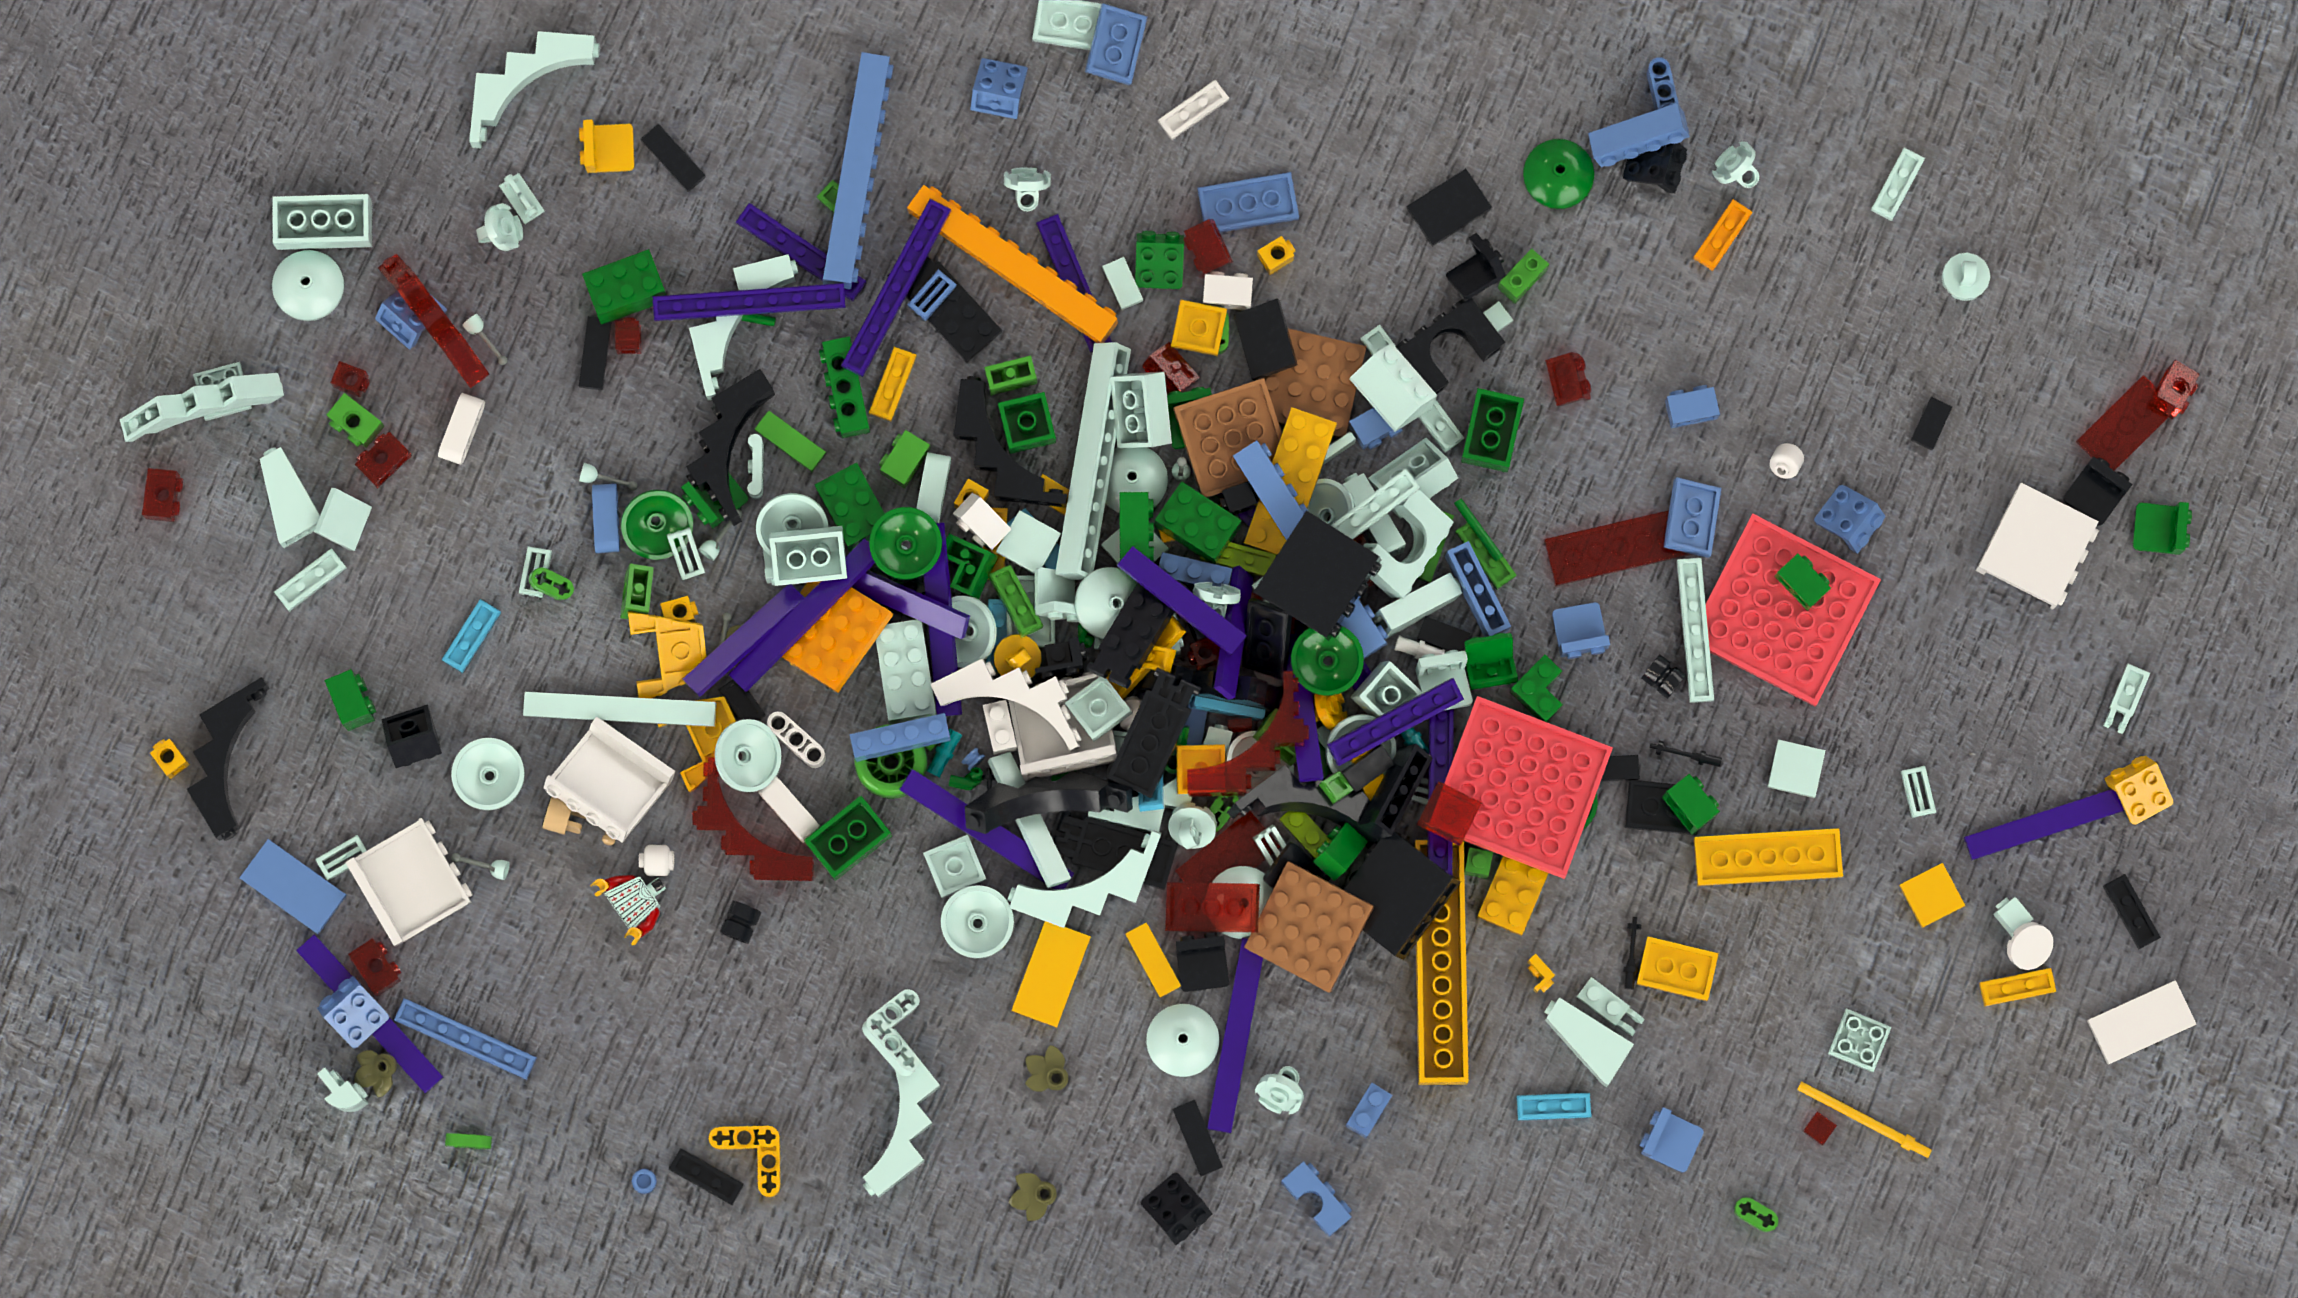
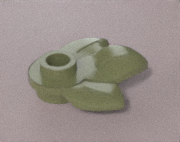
M1050 1045L1045 1057L1039 1055L1026 1057L1027 1069L1032 1074L1025 1083L1027 1087L1033 1091L1042 1092L1048 1088L1055 1091L1061 1090L1067 1085L1068 1074L1064 1069L1065 1058L1059 1049ZM1054 1074L1060 1075V1082L1054 1083L1051 1080Z
M365 1050L358 1054L356 1058L361 1067L355 1074V1083L361 1087L373 1086L377 1097L387 1094L393 1085L392 1075L397 1068L396 1059L388 1053L377 1054L373 1050ZM381 1062L386 1064V1070L382 1068Z
M1022 1173L1017 1175L1015 1178L1021 1189L1012 1195L1009 1204L1018 1210H1026L1028 1221H1036L1045 1215L1047 1206L1055 1201L1057 1196L1056 1189L1049 1182H1041L1035 1174ZM1044 1189L1049 1191V1196L1046 1199L1040 1197V1192Z

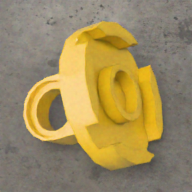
M1012 634L1003 638L996 645L993 661L997 672L1001 676L1017 668H1021L1022 671L1027 670L1030 678L1035 675V669L1039 668L1041 664V651L1037 643L1030 637L1025 636L1021 638L1020 634Z
M1341 693L1333 696L1314 695L1315 700H1313L1316 722L1321 721L1327 729L1332 731L1338 723L1347 718V711L1343 712L1341 706L1342 703H1345Z

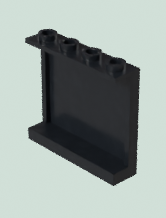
M1306 510L1254 590V593L1330 641L1331 637L1336 638L1341 631L1342 625L1340 624L1344 617H1349L1356 607L1354 602L1357 597H1362L1367 591L1369 585L1366 583L1370 577H1375L1382 567V564H1380L1381 558Z
M1394 831L1392 836L1378 839L1377 845L1365 855L1363 864L1351 874L1349 883L1343 890L1374 905L1363 931L1395 957L1404 960L1461 881L1447 873L1400 836V833Z

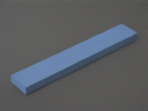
M405 998L394 1018V1021L526 1080L537 1057Z

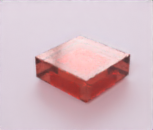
M1252 718L1227 720L1228 731H1251Z
M1817 1111L1802 1132L1823 1146L1837 1125Z

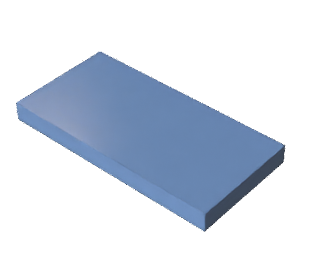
M1291 172L1197 188L1205 235L1299 220Z
M269 839L240 876L242 881L317 934L321 932L347 896Z

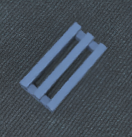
M938 269L907 306L926 322L957 287V284ZM939 277L943 279L922 304L917 307L915 304ZM946 284H948L949 286L945 289V291L924 313L923 310L925 309V307L933 300V298L940 292V290Z

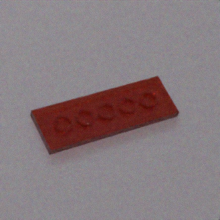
M1669 510L1544 539L1555 586L1693 554L1663 547Z

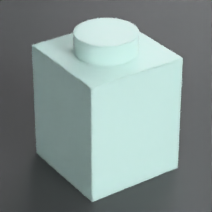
M2006 897L1995 906L1998 911L1993 915L2011 937L2014 936L2012 933L2018 927L2034 920L2016 897L2010 901Z

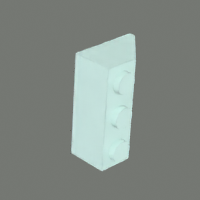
M1392 343L1370 357L1349 379L1394 432L1429 411L1437 398V394Z
M1424 438L1368 478L1373 487L1378 490L1406 468L1421 487L1419 490L1430 499L1457 480L1458 476L1449 459L1433 443ZM1395 509L1391 510L1400 519L1402 518V516Z
M842 526L770 533L769 539L775 586L847 578Z

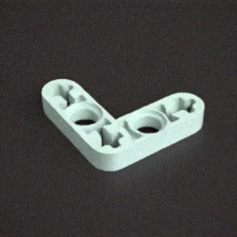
M910 989L901 991L869 1016L862 1026L864 1035L891 1066L903 1076L912 1075L919 1066L917 1056L892 1029L919 1005V996ZM909 999L911 1003L901 1008L900 1005L904 1000ZM887 1009L893 1010L896 1014V1019H889L885 1011ZM876 1024L878 1026V1029L873 1030L871 1026H874ZM883 1033H885V1036L881 1040L879 1037L882 1036ZM885 1041H892L896 1045V1050H889L885 1046ZM901 1052L902 1054L897 1058L896 1055ZM903 1062H910V1065L904 1066Z

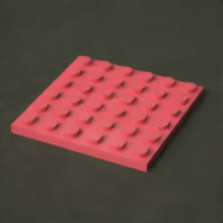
M1752 514L1706 602L1710 653L1816 707L1881 579ZM1797 553L1801 557L1803 555L1806 556L1813 563L1812 568L1817 574L1822 573L1826 576L1831 587L1830 591L1808 611L1774 577Z
M1477 696L1428 827L1565 879L1613 747Z

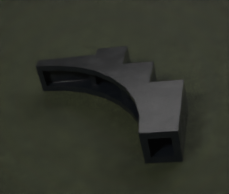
M758 369L711 398L714 404L711 409L718 421L699 432L702 439L699 441V444L706 455L686 466L689 472L686 477L693 487L697 486L701 492L706 490L713 503L718 501L722 507L718 509L725 522L730 520L733 526L742 521L734 506L729 486L731 453L736 439L747 420L762 404L775 396L772 386L761 369Z
M1172 665L1170 673L1177 676L1174 685L1178 687L1182 679L1202 687L1198 695L1199 697L1265 709V711L1269 712L1277 708L1279 711L1290 716L1287 690L1270 685L1268 681L1253 676H1238L1236 696L1228 700L1214 688L1216 671L1191 670L1178 665ZM1150 670L1133 689L1145 693L1147 689L1152 691L1157 677L1154 676L1155 671Z

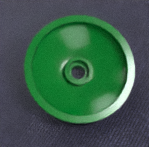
M1552 139L1539 144L1530 152L1524 164L1523 180L1528 193L1536 202L1552 209H1566L1577 205L1589 194L1594 182V166L1588 153L1578 144L1565 139ZM1562 167L1564 172L1561 174L1557 173L1556 168Z
M650 490L637 495L626 506L621 518V531L624 541L634 553L647 559L660 560L674 556L667 534L684 530L687 527H690L691 533L693 531V518L688 505L681 497L666 490ZM653 517H659L660 520L654 523L651 521ZM684 535L683 539L685 545H687L689 539L687 535ZM675 538L673 540L676 549L680 552L682 548L678 538Z
M900 507L888 511L877 520L870 534L869 546L874 562L884 573L897 579L908 580L918 578L934 567L941 554L942 538L937 524L928 514L916 508ZM905 541L911 544V547L907 550L901 546Z
M1343 626L1337 637H1331L1330 641L1311 628H1308L1298 637L1293 646L1291 665L1295 677L1304 688L1318 695L1333 696L1345 692L1356 683L1363 669L1364 654L1357 637ZM1326 657H1331L1333 659L1331 665L1324 664V659Z

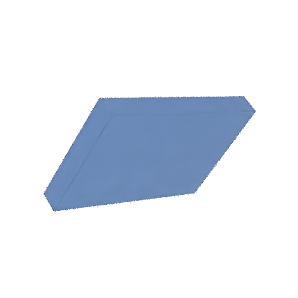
M1104 3L1101 4L1085 72L1130 85L1136 67L1147 16Z
M1678 477L1674 479L1664 548L1706 558L1711 557L1721 488Z

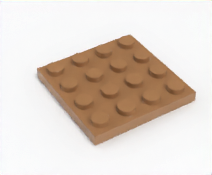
M1288 328L1298 365L1264 377L1278 423L1280 425L1286 424L1292 407L1336 422L1337 426L1333 437L1341 438L1346 435L1357 390L1356 386L1349 379L1362 366L1366 346Z
M1264 378L1172 407L1199 492L1205 497L1222 493V490L1248 482L1233 455L1256 440L1261 445L1263 443L1267 445L1272 453L1269 458L1271 462L1273 461L1282 432Z
M1288 861L1244 948L1331 993L1374 905Z

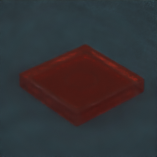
M1438 781L1417 825L1461 846L1482 802Z

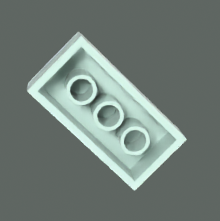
M368 194L273 197V244L277 250L372 247V200Z
M916 619L887 624L876 639L889 724H898L937 715L933 689L930 685L932 682L922 622Z

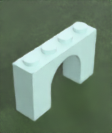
M1420 490L1394 508L1410 524L1414 536L1412 550L1403 561L1398 562L1379 544H1364V547L1381 558L1380 564H1382L1380 571L1375 577L1371 576L1370 579L1390 598H1404L1411 592L1413 583L1422 575L1425 565L1436 554L1438 545L1447 537L1449 529L1454 523Z

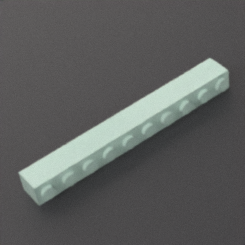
M1117 342L1094 343L1055 574L1069 580H1083L1089 573L1094 571L1116 442L1110 377L1127 374L1131 349Z

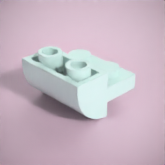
M323 1068L317 1073L332 1092L325 1100L335 1108L345 1112H354L369 1104L365 1099L368 1096L365 1090L357 1083L352 1084L348 1080L345 1082L334 1069L330 1071Z

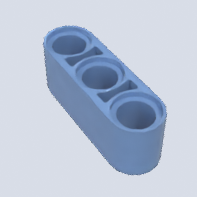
M1661 57L1653 59L1647 70V79L1654 109L1657 110L1678 103L1668 61ZM1659 66L1664 70V74L1657 75L1653 72L1652 68ZM1665 89L1670 95L1663 98L1658 95L1657 91Z
M617 484L592 485L595 553L620 552Z

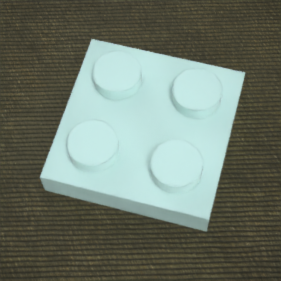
M1102 677L1097 678L1065 702L1067 708L1093 742L1132 714L1130 708L1107 678L1104 679Z
M968 835L923 853L941 898L986 880Z

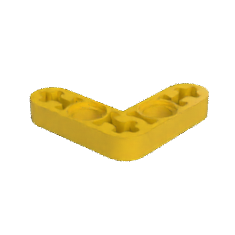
M738 1126L717 1127L711 1130L709 1143L715 1149H757L758 1189L765 1197H774L779 1193L781 1187L780 1135L774 1127ZM754 1130H759L758 1136L766 1135L768 1130L771 1131L772 1135L776 1136L775 1139L771 1140V1144H767L764 1139H758L759 1145H754L756 1139ZM729 1131H734L733 1141L735 1145H730V1140L722 1141V1145H718L717 1141L713 1140V1137L717 1136L718 1132H722L723 1136H731ZM741 1131H748L751 1134V1141L746 1145L740 1144L737 1140L738 1134ZM766 1155H773L776 1159L775 1166L770 1169L762 1165V1159ZM762 1171L766 1173L777 1171L776 1176L771 1175L772 1183L776 1184V1188H772L771 1193H767V1189L762 1187L763 1184H767V1175L762 1176Z

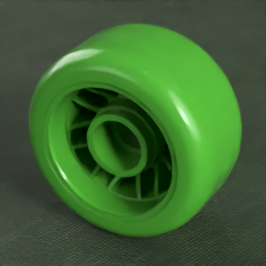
M893 724L881 725V726H878V727H876V728H880V727H884V726H889V725H893ZM925 747L858 762L855 761L854 757L855 770L862 785L872 794L886 799L906 796L899 788L911 769L924 777L927 771L928 761ZM890 757L898 760V765L893 769H889L884 765L886 759Z

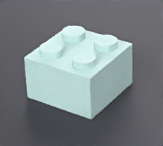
M1384 661L1377 665L1350 698L1368 715L1377 718L1423 692L1391 661Z

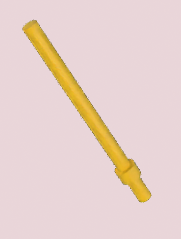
M1802 1081L1797 1088L1800 1092L1901 1144L1900 1147L1908 1151L1911 1149L1926 1158L1929 1157L1932 1149L1915 1141L1916 1138L1909 1134L1905 1136Z

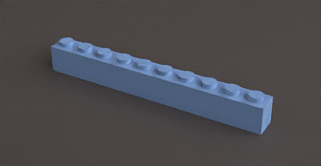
M861 52L823 275V285L844 283L845 289H851L852 282L857 283L859 269L855 268L856 259L861 260L863 246L859 245L860 237H865L867 223H862L864 214H869L871 200H866L868 191L872 192L874 178L870 177L871 169H876L878 155H874L875 146L880 147L882 133L878 132L879 123L884 124L886 110H882L883 101H888L890 88L886 87V81L892 78L893 65L889 64V56Z
M1256 440L1233 455V457L1287 540L1308 509L1304 503L1299 505L1294 498L1298 494L1292 484H1285L1282 479L1285 473L1278 463L1273 465L1269 457L1272 453L1265 443L1261 445ZM1358 596L1354 602V605H1356L1354 611L1349 617L1345 616L1340 625L1350 630L1357 637L1365 659L1386 646L1388 643L1385 639L1389 636L1382 625L1378 627L1372 620V618L1376 617L1368 604L1363 606L1359 599L1361 597Z

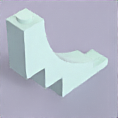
M538 31L535 54L507 52L505 75L476 73L469 140L471 147H482V141H486L487 127L484 126H497L508 104L529 83L556 69L574 65H594L595 58H599L600 44L596 43L595 36Z
M789 254L733 268L738 290L780 288L796 282L794 275L799 274L796 261H790ZM743 315L716 317L717 321L689 328L708 401L712 400L711 398L716 395V391H720L717 377L712 378V375L724 373L727 348Z
M278 373L231 376L215 385L194 386L182 394L157 396L120 419L125 442H133L145 434L157 433L177 424L209 414L240 407L272 403L284 396L283 386Z
M1215 724L1214 727L1209 726L1203 745H1225L1226 757L1233 732L1228 731L1229 727ZM1176 777L1163 786L1164 809L1140 812L1137 796L1132 797L1133 809L1128 813L1114 809V812L1109 811L1110 808L1107 807L1101 812L1089 811L1088 817L1151 834L1152 830L1160 831L1165 808L1174 810L1181 804L1191 803L1193 794H1177Z
M1152 830L1151 835L1145 834L1141 845L1142 848H1145L1144 852L1132 848L1114 868L1083 885L1064 889H1040L1018 884L1017 888L1012 887L1007 899V901L1011 902L1009 908L1064 928L1072 906L1100 915L1108 893L1136 903L1161 833Z
M894 1028L893 1030H894V1031L899 1035V1037L905 1042V1040L901 1037V1035H900V1034L897 1032V1030ZM888 1040V1045L893 1051L896 1050V1045ZM919 1058V1066L912 1075L903 1076L895 1070L900 1096L899 1115L894 1135L888 1148L876 1165L863 1176V1179L866 1181L863 1187L871 1196L876 1194L878 1198L925 1162L910 1142L932 1125V1122L919 1107V1104L939 1089L940 1085ZM903 1062L904 1066L910 1065V1062Z

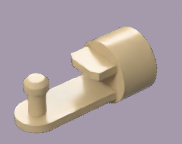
M550 796L542 822V829L565 835L566 831L580 834L582 825L569 821L570 816L573 815L584 819L586 817L570 810L566 803L560 799ZM606 833L603 835L602 841L604 844L613 845L616 839H612Z

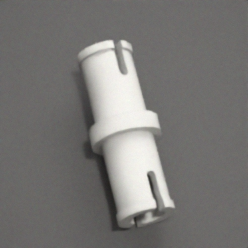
M1400 635L1394 649L1395 651L1413 655L1418 660L1427 654H1435L1436 656L1445 653L1444 649L1426 645L1425 641L1420 640L1417 642Z

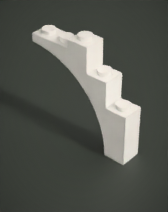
M980 659L930 684L940 706L974 697L1004 698L1025 705L1040 714L1058 731L1069 750L1072 751L1080 747L1078 741L1082 740L1076 727L1071 728L1068 722L1071 716L1066 706L1061 707L1060 702L1068 699L1066 693L1069 692L1063 679L1059 681L1058 677H1053L1030 688L1029 685L1033 682L1027 670L1022 671L1021 668H1017L994 680L993 675L996 672L991 662L986 663L985 659Z

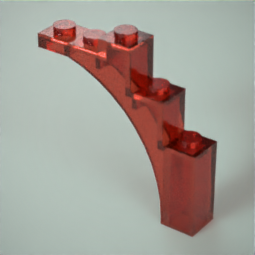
M398 254L387 258L378 269L418 318L470 389L490 375L461 333L451 323L411 268L404 263Z
M1283 671L1284 695L1280 708L1267 731L1254 745L1239 756L1219 765L1187 769L1189 797L1244 796L1247 794V789H1252V776L1247 774V772L1276 771V764L1281 763L1280 750H1276V747L1305 746V740H1309V725L1304 724L1303 718L1295 719V716H1299V701H1294V692H1299V678L1294 677L1293 671Z
M708 757V762H704L703 776L708 777L707 787L703 786V801H707V806H697V811L693 810L692 822L693 825H697V830L726 831V835L721 836V850H725V855L754 856V860H750V875H754V880L813 881L814 857L793 855L776 850L752 836L739 823L723 796L715 758Z

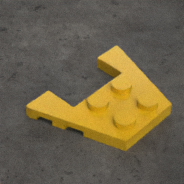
M628 611L631 635L656 632L661 678L636 681L638 698L652 699L667 693L672 688L686 684L683 678L707 657L703 625Z
M726 697L694 700L716 702L717 704L715 727L686 725L702 759V762L680 772L690 793L717 769L715 748L718 738L727 726L736 722ZM657 724V725H658V727L661 728V727H663V726H665V725H667V724Z

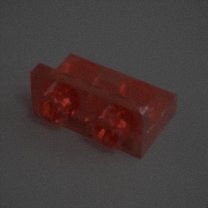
M1170 342L1150 354L1142 365L1146 373L1164 372L1167 394L1173 391L1183 392L1200 378L1180 353L1171 347Z
M1569 352L1545 360L1557 406L1591 399V385L1588 379H1586L1584 372L1586 364L1580 354Z

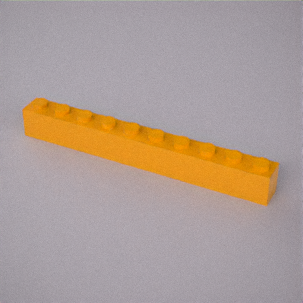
M925 185L921 187L907 207L909 214L919 220L929 199L950 208L951 213L940 232L941 236L1088 336L1094 342L1104 343L1118 324V320L1115 317L1117 314L1107 306L1102 308L1097 305V300L1090 294L1085 293L1083 295L1078 292V287L1067 279L1065 282L1057 277L1058 273L1049 266L1044 268L1039 265V260L1032 254L1027 253L1025 255L1018 250L1020 247L1009 239L1006 242L1000 238V233L993 227L989 226L986 228L981 225V220L974 214H965L961 211L962 207L952 199L948 202L942 198L943 194L935 187L931 186L928 188Z

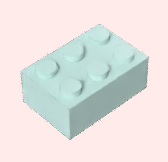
M1164 372L1129 373L1110 377L1117 448L1156 447L1171 444Z

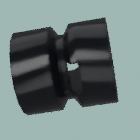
M1660 654L1641 679L1651 687L1657 685V691L1668 699L1686 677V674L1677 667L1671 668V662Z
M733 900L728 910L730 919L723 922L720 933L749 944L753 935L751 926L757 925L762 912Z

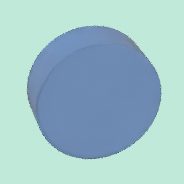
M640 1169L634 1173L632 1185L637 1192L648 1194L656 1187L657 1179L652 1171Z

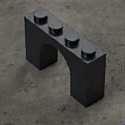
M1472 298L1467 301L1461 299L1452 306L1453 310L1447 315L1444 312L1433 320L1434 324L1428 328L1425 325L1414 333V338L1409 341L1404 339L1395 346L1436 394L1446 389L1449 383L1431 358L1430 344L1436 337L1443 334H1456L1463 337L1483 362L1500 351L1506 343Z

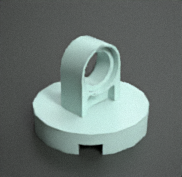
M1742 141L1739 142L1741 146L1735 148L1732 145L1719 156L1715 162L1717 169L1716 171L1713 170L1712 174L1722 184L1736 181L1745 188H1751L1759 181V173L1752 166L1756 152L1748 142ZM1750 170L1752 178L1748 182H1743L1742 175Z
M1031 167L1011 169V174L1007 171L1004 172V185L1007 188L1016 190L1015 199L1017 205L1021 210L1029 212L1038 205L1039 191L1050 187L1051 174L1044 170L1043 174L1037 173V168ZM1025 194L1033 196V201L1029 205L1021 204V198Z
M501 203L490 207L486 211L484 218L485 226L476 230L479 243L492 242L502 251H510L519 247L518 242L523 239V228L517 215L513 216L509 211L512 209L510 206Z
M1960 253L1953 256L1946 263L1942 272L1944 288L1952 294V297L1962 301L1974 300L1982 295L1990 281V272L1985 261L1978 255L1971 253Z
M1212 582L1194 584L1193 594L1203 600L1213 610L1216 609V612L1224 618L1227 604L1240 602V589L1226 584H1221V587L1212 586Z
M1196 803L1181 804L1174 809L1169 819L1168 830L1171 837L1176 843L1186 849L1202 848L1211 843L1216 834L1217 821L1215 815L1205 806L1204 809L1200 806H1195Z
M1290 1066L1283 1067L1277 1074H1267L1261 1077L1255 1089V1093L1258 1092L1260 1096L1259 1102L1267 1109L1281 1114L1282 1110L1290 1111L1289 1114H1294L1299 1110L1304 1100L1303 1091L1298 1085L1299 1074ZM1282 1074H1287V1075H1289V1076L1291 1077V1079H1289V1078L1283 1076Z

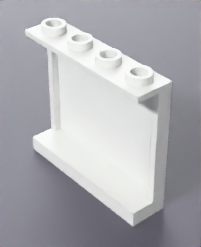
M2020 483L1976 571L1983 575L1987 572L2050 604V608L2054 609L2057 604H2063L2068 594L2064 590L2068 583L2073 584L2078 574L2075 568L2078 562H2084L2089 552L2085 548L2089 541L2094 542L2099 532L2096 529L2099 521Z
M1087 672L1082 677H1064L1059 679V681L1062 679L1065 681L1069 690L1066 693L1068 699L1060 702L1061 707L1065 705L1066 701L1100 676ZM1008 700L1021 763L1020 769L1024 781H1029L1035 776L1043 778L1115 761L1118 753L1113 728L1093 742L1068 709L1071 716L1068 722L1071 728H1077L1082 739L1078 741L1080 747L1071 751L1058 731L1045 718L1025 705Z
M596 717L591 723L589 731L552 776H547L544 789L551 797L558 798L566 803L570 810L586 817L590 824L602 828L609 837L623 843L670 785L675 770Z
M422 818L361 855L345 862L394 946L400 945L470 904L471 900L469 897L473 895L467 884L461 885L457 876L460 875V872L454 862L449 864L445 855L448 852L441 841L437 843L434 839L433 834L436 831L429 820L425 822Z

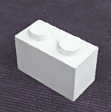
M1213 271L1210 274H1205L1203 304L1232 310L1249 309L1251 307L1253 278H1249L1247 274L1236 273L1234 276H1224L1223 272Z
M973 493L953 513L958 519L956 524L965 532L969 530L974 535L971 539L981 548L985 546L993 550L1011 530L980 496Z
M1002 700L983 705L994 756L1017 751L1007 701Z

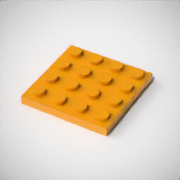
M821 581L807 582L800 593L806 597ZM851 587L781 658L839 693L890 621L893 613Z

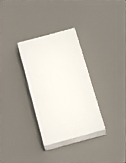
M2176 980L2087 1020L2108 1065L2196 1025Z

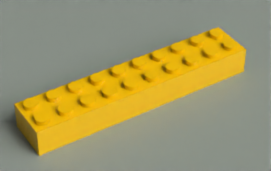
M1415 840L1414 847L1427 856V840ZM1453 840L1452 876L1456 877L1461 883L1416 943L1418 1085H1467L1469 1082L1463 840Z

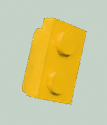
M593 119L583 120V127H579L580 142H584V150L580 151V163L585 165L587 173L632 171L635 167L632 125H594Z
M2147 756L2135 758L2131 764L2124 768L2113 770L2110 773L2111 775L2104 778L2107 786L2117 792L2129 822L2134 825L2173 804L2172 796L2157 763Z

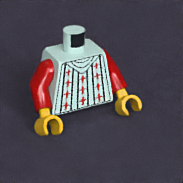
M620 875L604 880L597 879L590 885L591 887L597 885L600 888L595 893V896H600L604 893L629 928L624 937L626 938L628 935H631L635 938L631 943L632 945H636L640 937H643L654 928L660 914V905L655 896L666 889L659 878L645 885L641 877Z

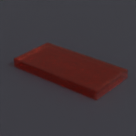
M2143 375L2076 443L2091 458L2093 456L2097 459L2100 457L2110 464L2109 468L2115 471L2178 408Z
M1251 811L1244 817L1239 818L1213 839L1211 843L1175 870L1205 909L1209 886L1221 872L1236 866L1257 868L1266 860L1253 839L1254 836L1265 830V828ZM1269 834V836L1271 837V839H1272V841L1274 842L1275 846H1276L1277 849L1279 850L1281 847H1280L1279 844L1274 840V838ZM1263 837L1261 841L1271 856L1274 853Z
M1167 882L1165 931L1258 933L1260 884Z

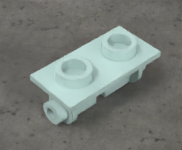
M519 173L515 176L512 174L504 178L505 182L499 185L524 224L545 212Z

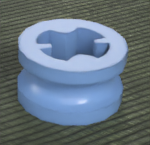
M977 747L961 762L963 765H968L969 771L985 758L984 754L978 753L979 749Z

